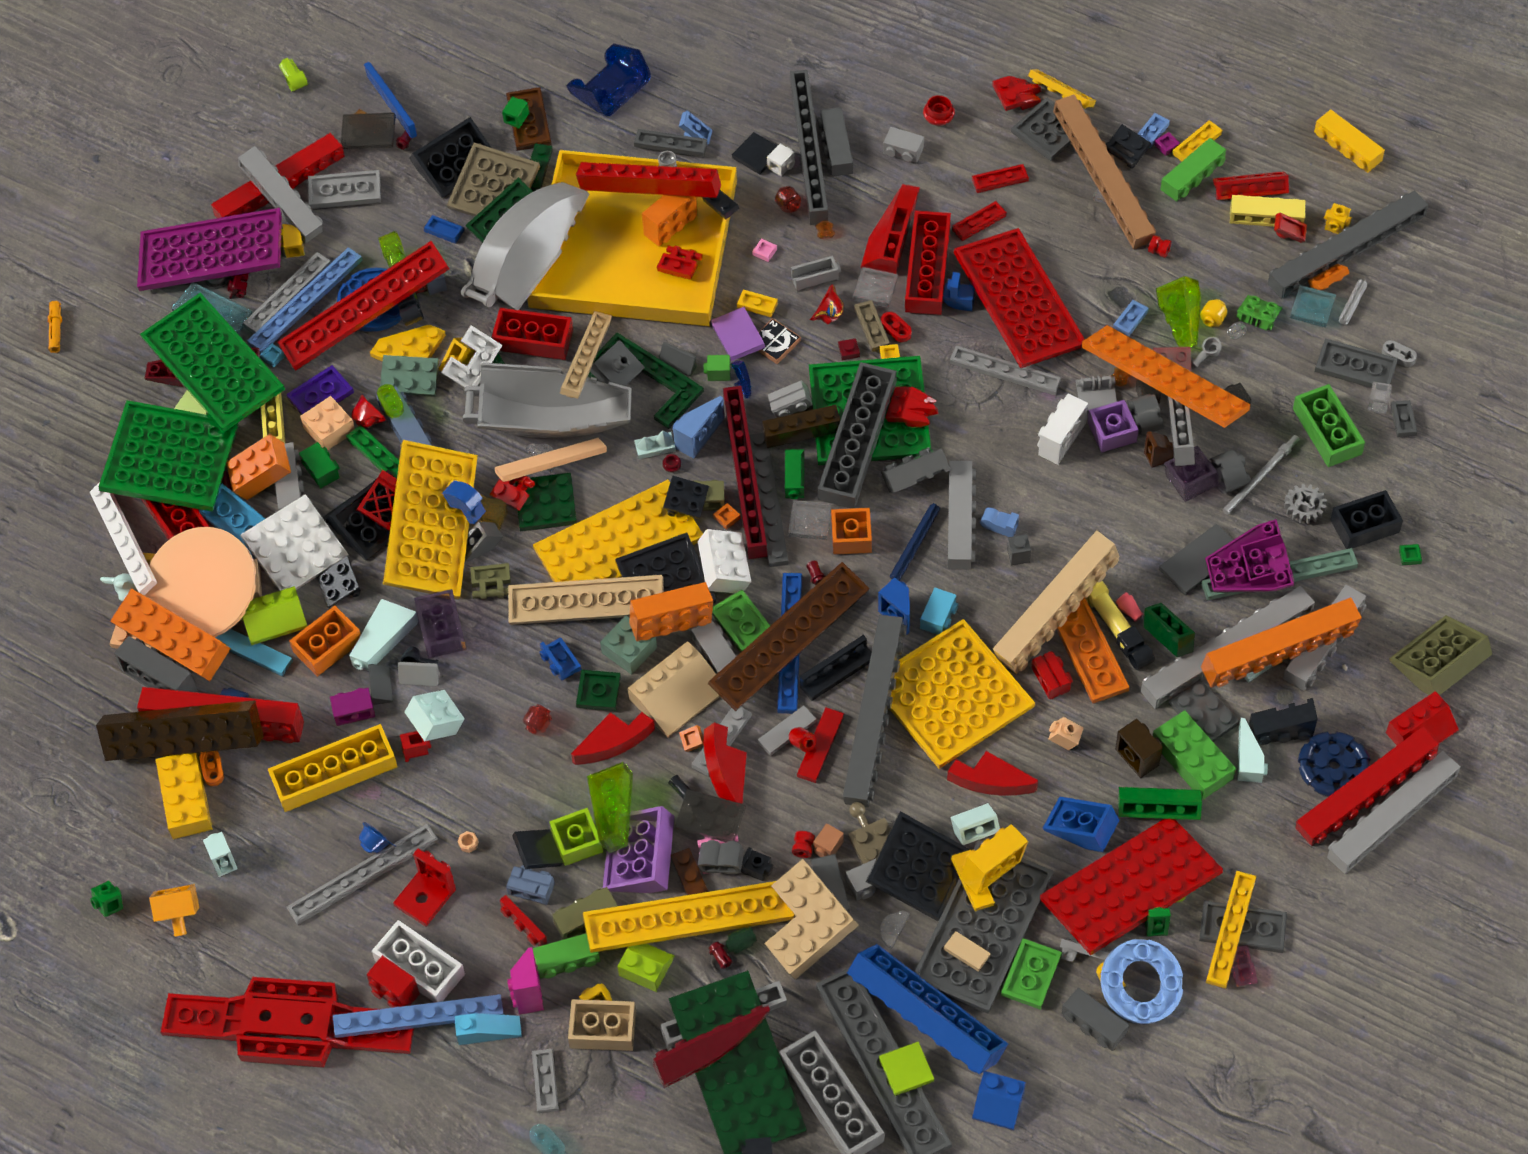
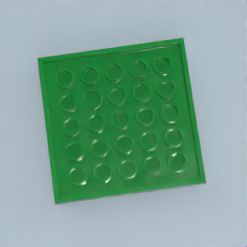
M920 356L809 364L813 410L836 405L840 420L860 362L897 371L895 386L915 387L925 393ZM885 418L871 461L902 459L909 455L915 457L920 454L919 451L929 447L931 450L929 426L907 427L905 422H888ZM836 433L815 438L818 465H826Z
M126 400L98 486L99 491L213 512L238 423L226 432H223L215 421L206 414Z

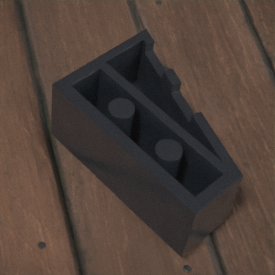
M1313 698L1307 699V703L1295 706V703L1288 704L1289 708L1278 711L1275 707L1252 713L1250 715L1249 727L1258 744L1267 745L1270 742L1286 743L1290 740L1298 739L1305 741L1313 737L1318 720Z

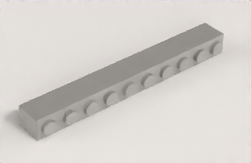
M1301 586L1288 590L1283 597L1273 599L1265 608L1257 609L1252 616L1242 618L1234 627L1226 628L1219 636L1211 637L1206 644L1201 647H1195L1192 653L1180 656L1170 666L1162 667L1157 674L1147 676L1142 681L1141 693L1154 709L1160 707L1199 679L1202 681L1206 678L1201 665L1208 652L1309 614L1314 610V600Z

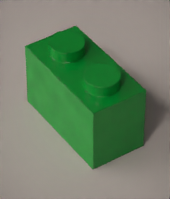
M317 442L299 452L302 465L320 489L340 478L338 473L340 467L335 460L330 459V453L326 447L322 448Z

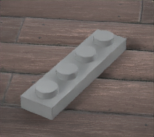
M740 707L735 712L731 708L720 724L728 727L726 745L731 746L752 716L750 711ZM703 747L691 765L692 768L709 777Z

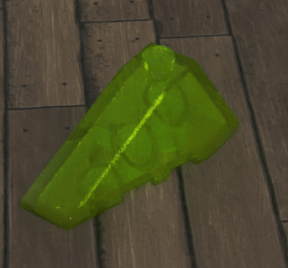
M1183 276L1156 288L1158 306L1166 316L1165 320L1173 331L1172 335L1178 347L1193 348L1198 345L1201 295L1199 281Z

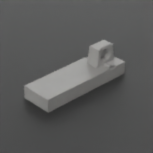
M1065 937L1062 938L1060 947H1062L1061 958L1074 962L1078 952L1103 960L1111 952L1101 949L1090 955L1078 941Z

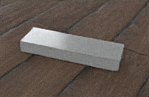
M803 705L760 737L758 744L772 756L790 742L789 733L793 728L802 727L808 729L817 720Z
M553 1048L532 1051L537 1112L559 1111Z

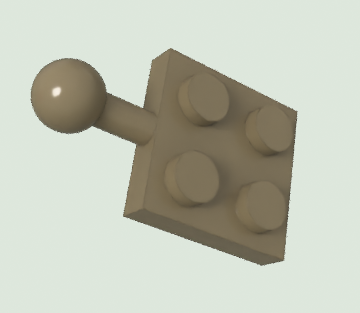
M854 802L851 804L849 811L853 817L858 819L862 828L848 833V838L861 863L865 864L878 857L891 829L885 818L869 824L864 815L866 811L865 806L861 802Z

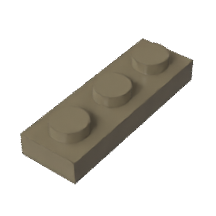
M870 300L854 305L871 351H878L879 346L890 345L873 301Z

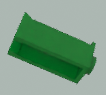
M804 449L785 450V498L794 500L804 498Z

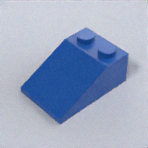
M1059 796L1043 826V830L1084 849L1103 852L1120 820L1112 805Z

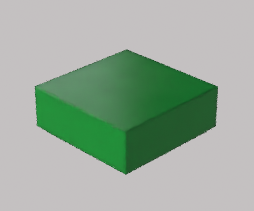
M1419 544L1399 546L1402 565L1422 563Z

